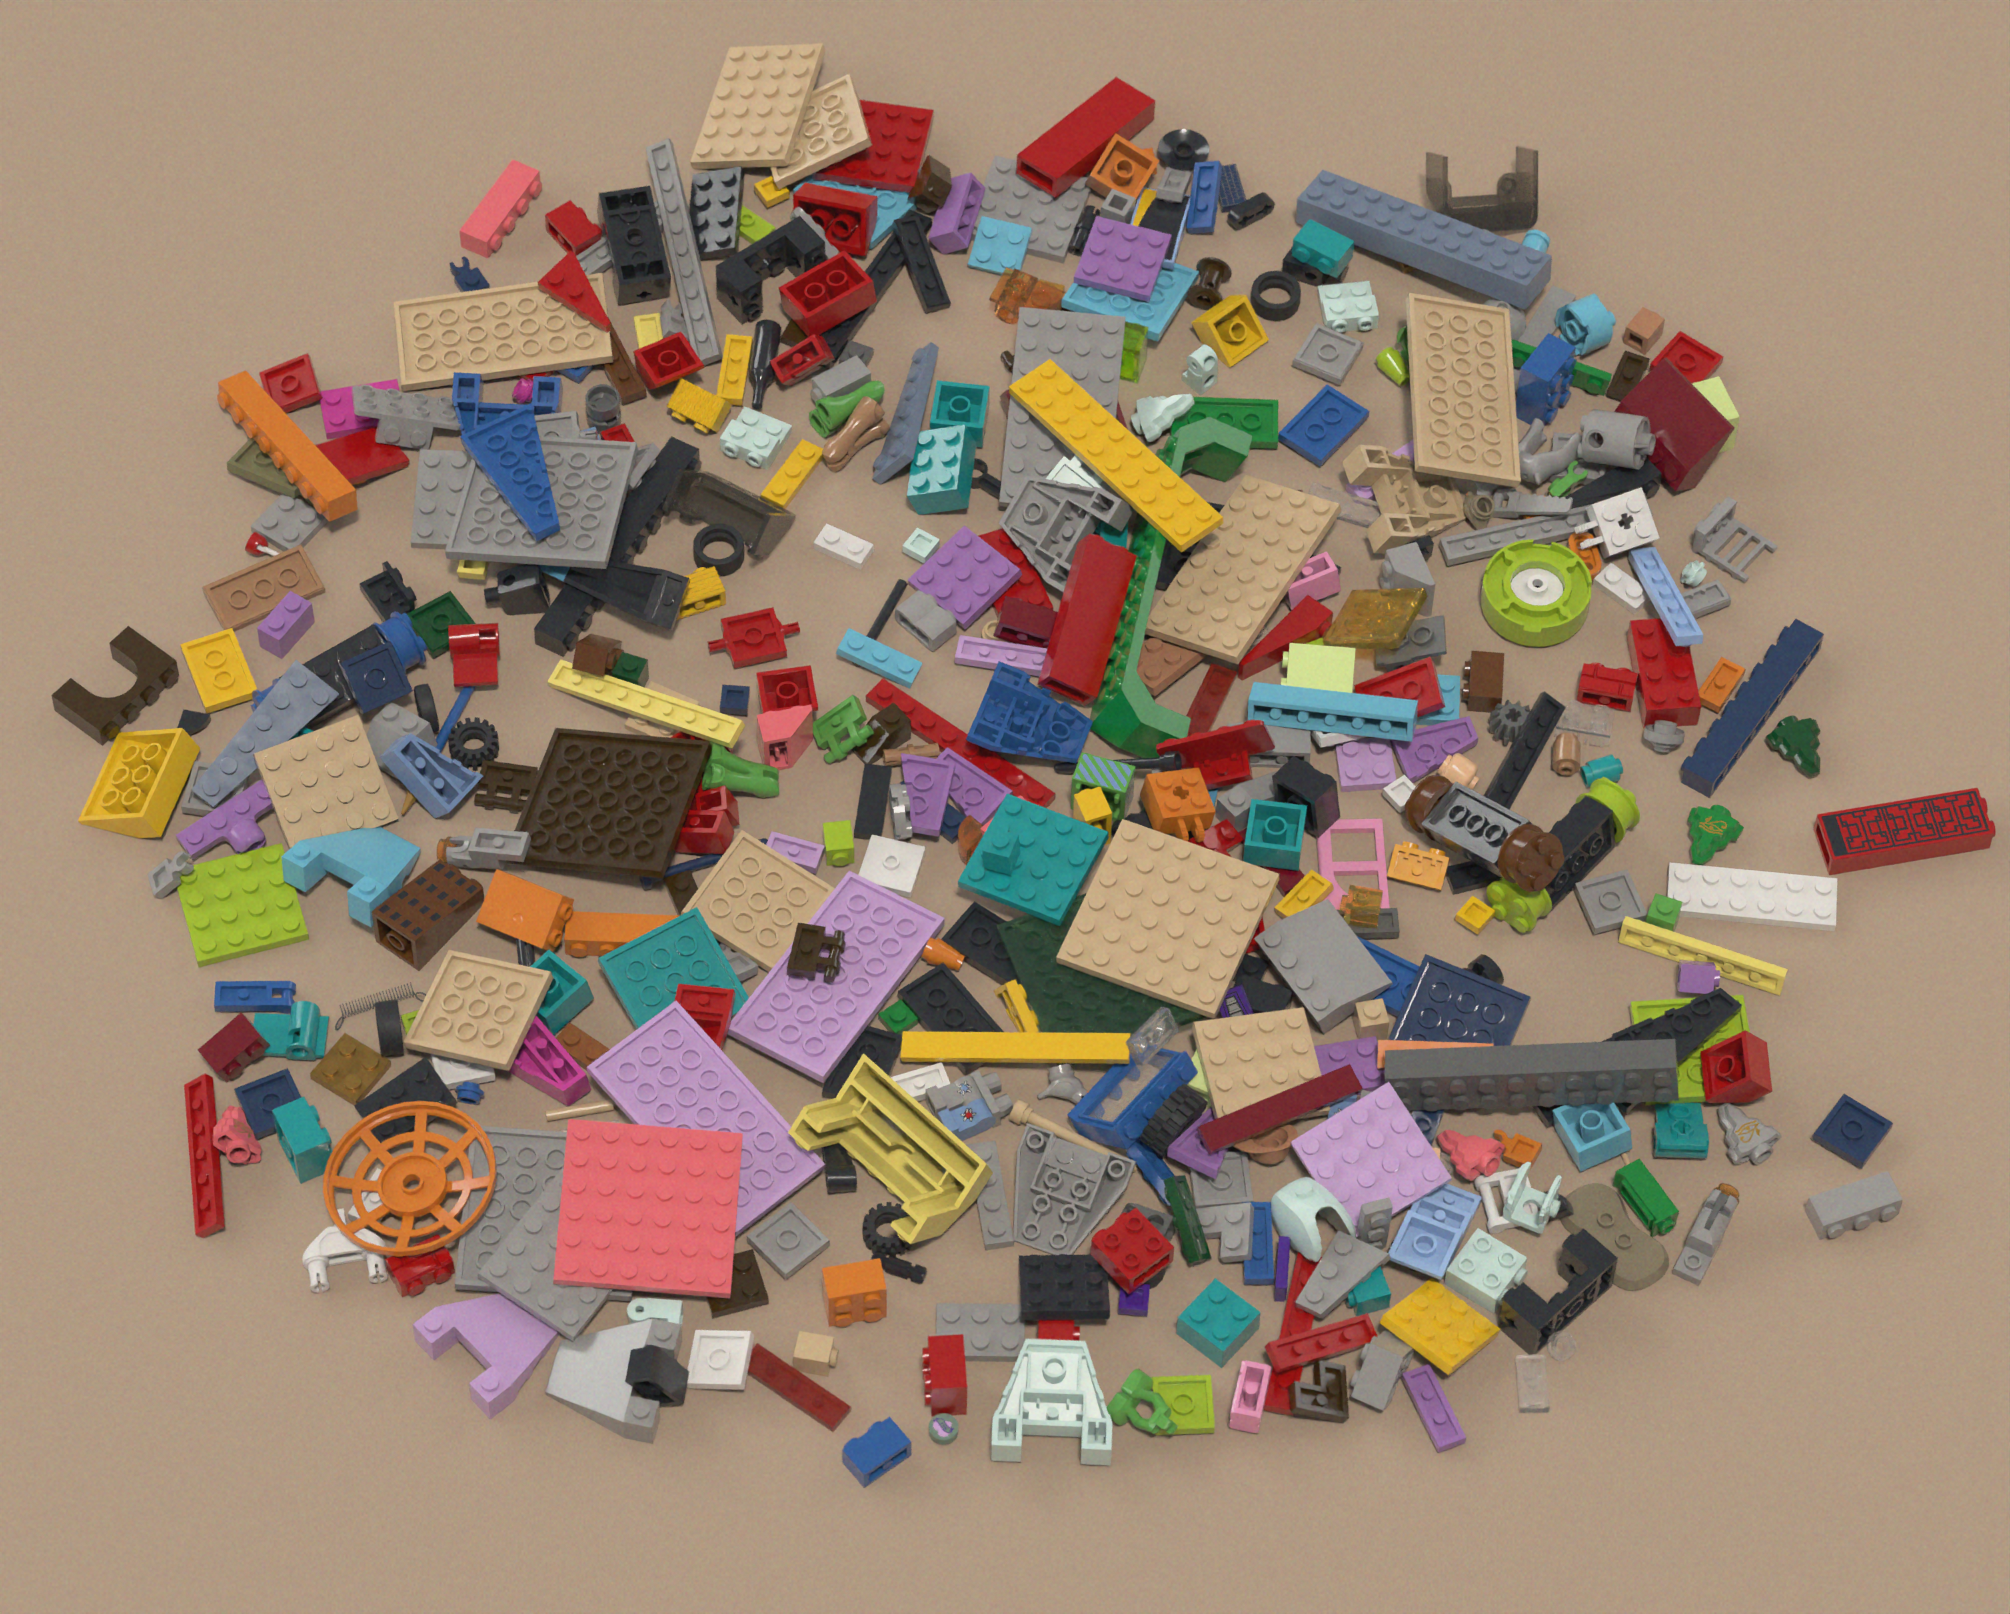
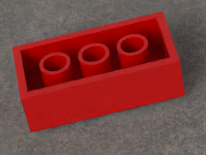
M1661 618L1630 620L1627 644L1632 671L1638 673L1635 687L1643 729L1647 725H1655L1657 720L1674 722L1677 724V727L1698 725L1701 702L1690 646H1676Z

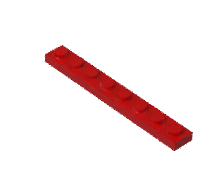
M884 678L866 695V702L879 711L895 703L911 720V732L928 744L938 743L940 752H943L948 747L1011 789L1013 796L1019 797L1021 795L1025 800L1047 808L1055 800V792L995 752L967 741L968 734Z

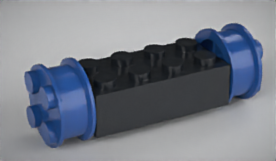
M394 611L387 621L381 624H371V626L302 664L339 693L327 707L303 728L311 729L356 703L339 663L391 641L405 674L406 669L411 666L425 664L424 652L427 650V646L420 636H416L412 629V622L406 613L400 614ZM281 677L274 679L272 686L263 691L254 690L252 692L254 703L251 705V709L253 712Z

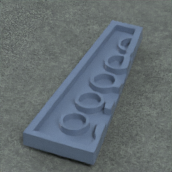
M932 342L924 348L917 349L912 356V364L894 413L890 430L888 431L881 454L873 464L875 472L872 479L880 485L913 460L939 347Z
M295 660L191 791L213 808L258 768L253 757L254 753L288 741L327 707L339 693L299 661Z

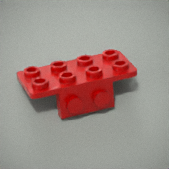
M1248 720L1244 724L1231 727L1222 726L1217 730L1206 733L1197 732L1189 737L1167 739L1163 743L1156 745L1159 757L1161 754H1165L1166 751H1179L1182 758L1181 769L1199 768L1207 790L1253 780L1249 755L1270 751L1275 748L1274 740L1262 720Z

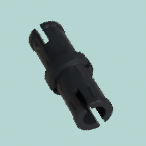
M1085 206L1080 222L1075 225V235L1069 246L1070 253L1076 248L1073 254L1075 256H1082L1095 218L1100 216L1099 209H1096L1095 214H1093L1095 206Z

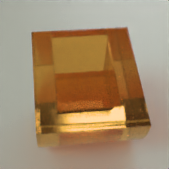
M970 814L962 821L958 830V854L965 865L969 862L983 837L980 828L984 825Z

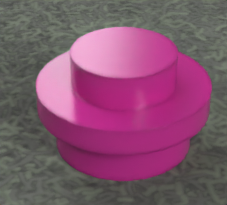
M523 378L518 381L512 393V397L516 399L517 403L523 404L525 401L529 402L531 400L533 381Z

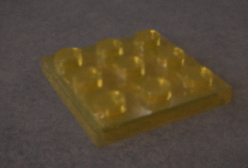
M1425 588L1352 590L1324 637V646L1364 650L1399 648L1428 597Z

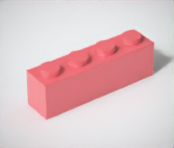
M512 159L459 230L461 247L486 258H489L494 250L497 251L507 232L510 233L513 230L518 217L525 214L533 197L539 195L542 188L540 171Z

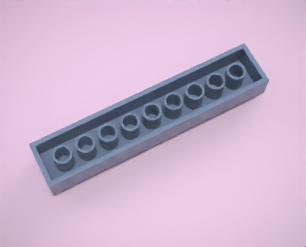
M1322 170L1297 198L1296 223L1305 225L1311 219L1353 240L1354 245L1525 310L1551 280L1552 255Z

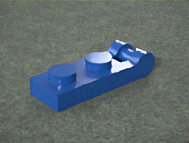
M215 981L214 1009L215 1012L279 1011L283 1014H290L292 1004L295 1003L293 996L296 994V984L292 981ZM273 994H280L281 998H273Z

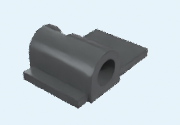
M1444 615L1409 621L1408 619L1382 624L1383 627L1375 628L1376 664L1378 667L1385 666L1388 672L1404 667V665L1412 664L1414 660L1447 654Z

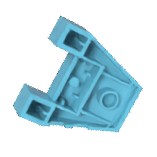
M380 826L300 840L281 856L283 879L304 892L308 891L328 872L354 885L347 891L349 916L372 927V911L402 888V882L405 876H408L421 853V848Z

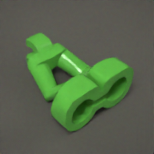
M1140 1369L1132 1371L1121 1387L1122 1392L1116 1393L1106 1407L1111 1420L1117 1425L1126 1424L1131 1420L1136 1428L1152 1433H1158L1162 1428L1170 1435L1178 1428V1425L1169 1419L1172 1411L1159 1393L1151 1391L1153 1387L1152 1378ZM1141 1400L1148 1401L1154 1405L1156 1411L1150 1419L1142 1418L1136 1411V1407Z

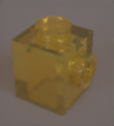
M1350 885L1348 895H1342L1340 911L1345 912V922L1347 924L1377 929L1383 890Z

